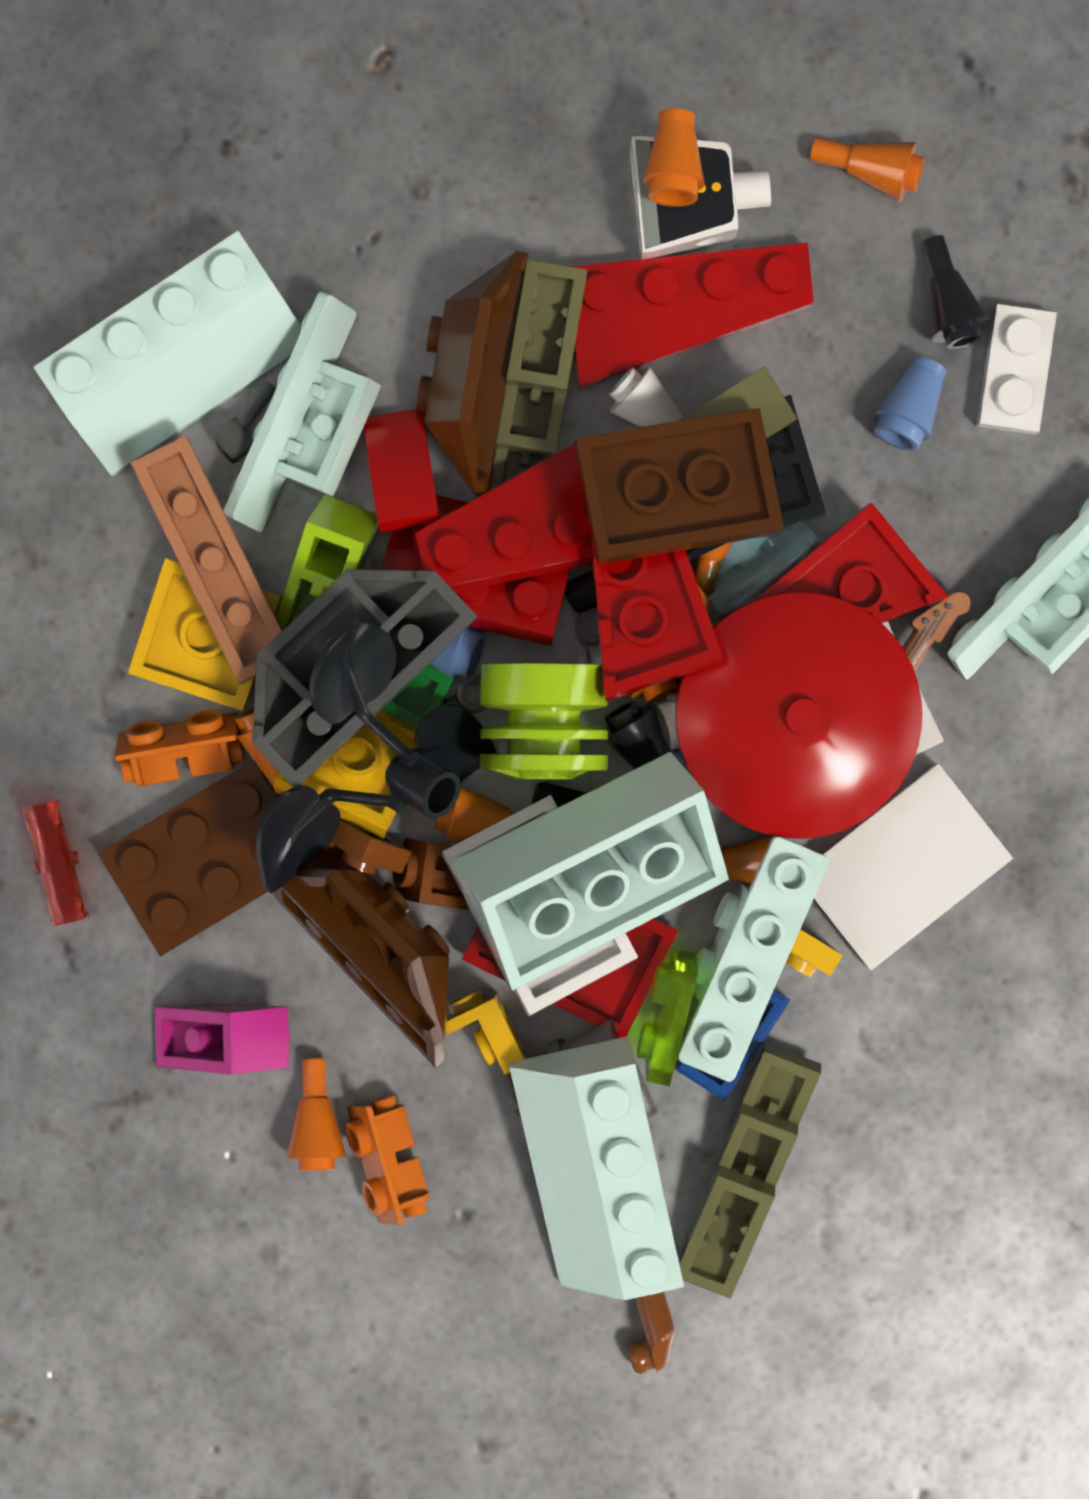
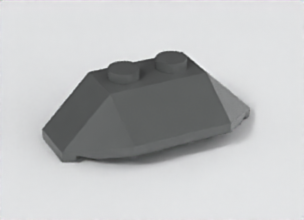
M346 570L257 654L252 744L293 787L301 785L366 726L357 717L355 710L341 723L330 724L317 715L310 699L309 688L313 667L324 646L339 630L358 620L382 628L389 634L394 643L397 657L391 681L380 696L366 703L369 712L375 717L432 664L478 616L435 571Z

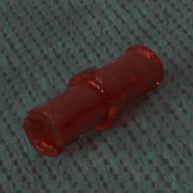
M59 799L21 809L22 815L25 817L36 861L30 863L33 875L40 874L51 916V926L71 923L90 916L89 910L86 909L75 867L76 864L80 863L77 850L71 851Z

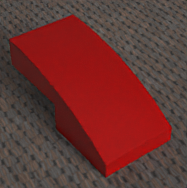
M411 409L368 417L364 425V433L379 531L385 532L427 525L439 520L435 482L423 412Z

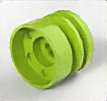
M540 663L481 665L480 705L491 709L508 711V724L480 729V739H507V754H480V769L492 770L513 777V779H574L597 770H608V755H580V740H608V730L580 724L582 711L608 706V701H605L602 665Z

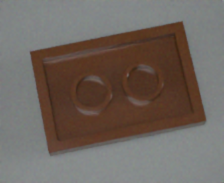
M760 408L575 439L574 447L597 565L781 534L784 529Z
M254 760L98 853L160 957L268 892L261 882L256 852V838L263 815L278 796Z

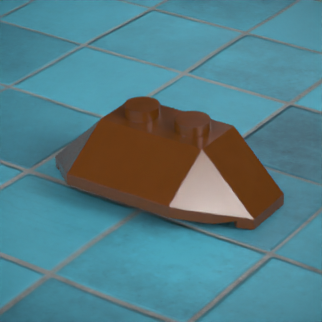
M520 251L514 252L445 301L443 317L432 315L428 332L426 352L436 353L433 376H421L416 411L426 413L425 424L428 431L476 498L489 492L506 389L507 372L527 259H529V253Z
M302 868L294 879L275 891L276 900L435 1068L445 1060L450 981L448 956L450 949L446 941L432 926L426 925L421 928L408 914L410 911L408 903L391 884L386 883L384 886H381L370 874L362 871Z

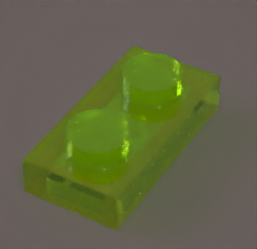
M672 948L668 967L657 966L650 1002L658 1004L654 1024L643 1022L636 1053L637 1058L645 1059L646 1082L670 1087L698 977L696 953Z

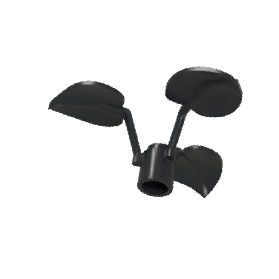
M355 620L354 623H350L339 630L319 654L311 674L309 690L312 706L317 715L330 724H338L355 710L357 717L398 754L391 760L385 773V780L391 794L383 795L328 788L318 796L317 792L307 785H298L282 793L263 815L256 838V852L263 887L271 894L294 879L302 868L309 866L333 839L341 817L339 809L331 803L342 801L389 807L397 813H401L408 804L427 817L437 819L446 815L455 805L460 794V783L480 768V754H497L491 739H480V729L484 728L470 712L455 704L441 705L429 712L420 721L415 732L414 749L408 748L369 712L366 703L376 699L387 688L396 667L397 657L391 637L376 625Z

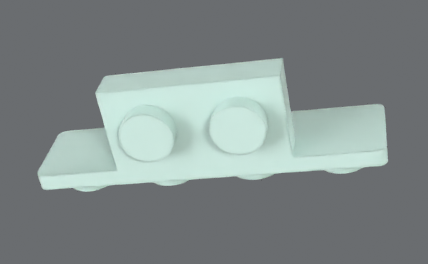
M320 291L312 308L304 316L299 338L288 363L282 368L278 376L277 388L265 416L254 431L253 443L241 471L233 480L229 489L228 501L224 507L226 516L258 532L263 531L286 478L329 496H334L381 388L380 384L370 378L335 366L356 319V311L330 294Z
M1089 498L1081 507L1079 518L1063 534L1057 533L1043 544L1037 554V561L1020 578L1013 577L1000 588L994 599V605L978 621L972 620L958 631L953 639L952 648L948 651L947 655L956 671L963 678L969 679L1008 638L1052 675L1089 637Z
M773 836L751 886L739 882L735 894L727 892L723 896L713 922L714 926L719 927L710 950L703 947L699 951L689 976V981L695 983L692 992L699 1000V1005L677 1053V1057L682 1063L728 1082L735 1079L828 868L829 859L826 856L780 836Z

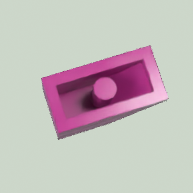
M215 1004L155 1007L156 1067L228 1075L289 1068L290 1031L288 1027V1007Z

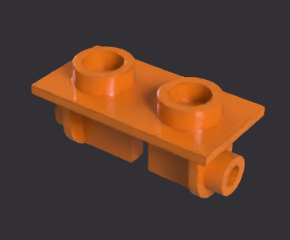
M204 710L190 715L186 721L162 725L160 721L148 720L136 723L124 732H119L115 760L121 761L124 782H136L138 787L179 780L181 774L177 759L184 757L188 758L192 777L233 771L234 764L245 762L243 746L237 739L238 726L234 720L238 713L222 714L218 710Z
M389 1095L372 1101L375 1112H373L372 1106H348L347 1111L351 1122L346 1124V1136L353 1154L358 1158L361 1157L367 1178L362 1183V1192L370 1213L378 1217L379 1223L402 1225L405 1223L401 1210H403L405 1218L419 1216L428 1212L425 1201L430 1199V1194L419 1157H412L397 1162L395 1152L415 1146L404 1104L398 1105L396 1096Z

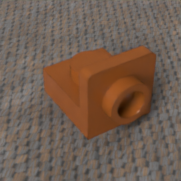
M340 819L337 831L329 845L306 868L350 871L357 869L374 875L377 867L402 874L412 852L387 835H385L384 839H381Z
M405 838L403 846L412 853L402 874L393 871V881L396 889L404 899L421 904L470 910L442 856V852L453 845Z

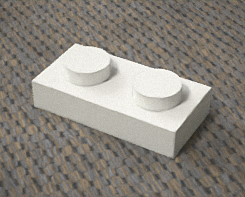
M996 304L993 307L976 422L977 427L1032 435L1040 432L1057 312Z

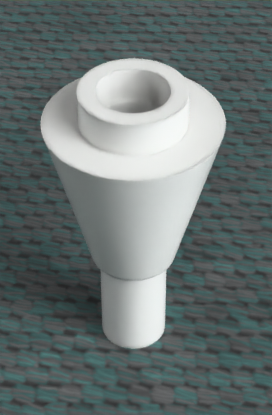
M650 366L641 373L633 367L630 368L609 393V396L615 400L610 412L638 427L677 422L684 418Z

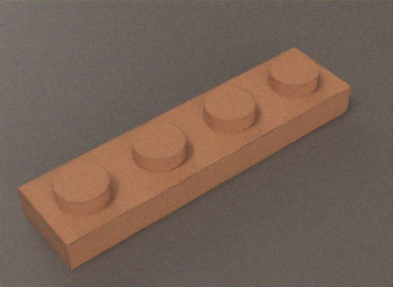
M183 436L130 463L238 683L243 684L256 677L257 654L279 635L283 629L189 438Z

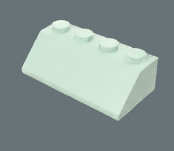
M236 231L33 368L67 419L113 477L130 466V462L145 456L289 360L301 333V325L239 231Z
M671 752L451 861L467 905L512 991L729 880L705 792Z
M629 1036L509 1062L560 1286L620 1300H629L683 1288L684 1283Z

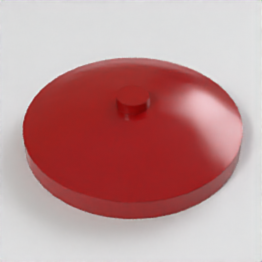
M805 592L775 594L748 602L727 614L713 626L723 655V662L682 675L675 701V729L679 750L687 770L703 788L705 796L724 814L754 831L770 836L793 839L817 838L835 834L862 822L881 808L897 791L907 776L919 746L922 730V700L918 680L906 652L893 634L874 616L858 606L829 595Z

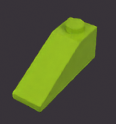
M324 494L306 522L279 607L277 619L283 630L346 570L364 569L378 527L377 515L375 513Z

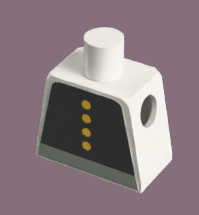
M631 137L630 159L640 259L676 256L735 239L738 232L737 210L771 206V186L768 170L733 173L730 144L697 140L705 185L702 189L698 190V200L691 205L680 207L663 206L653 203L648 198L649 189L644 186L643 179L655 137Z

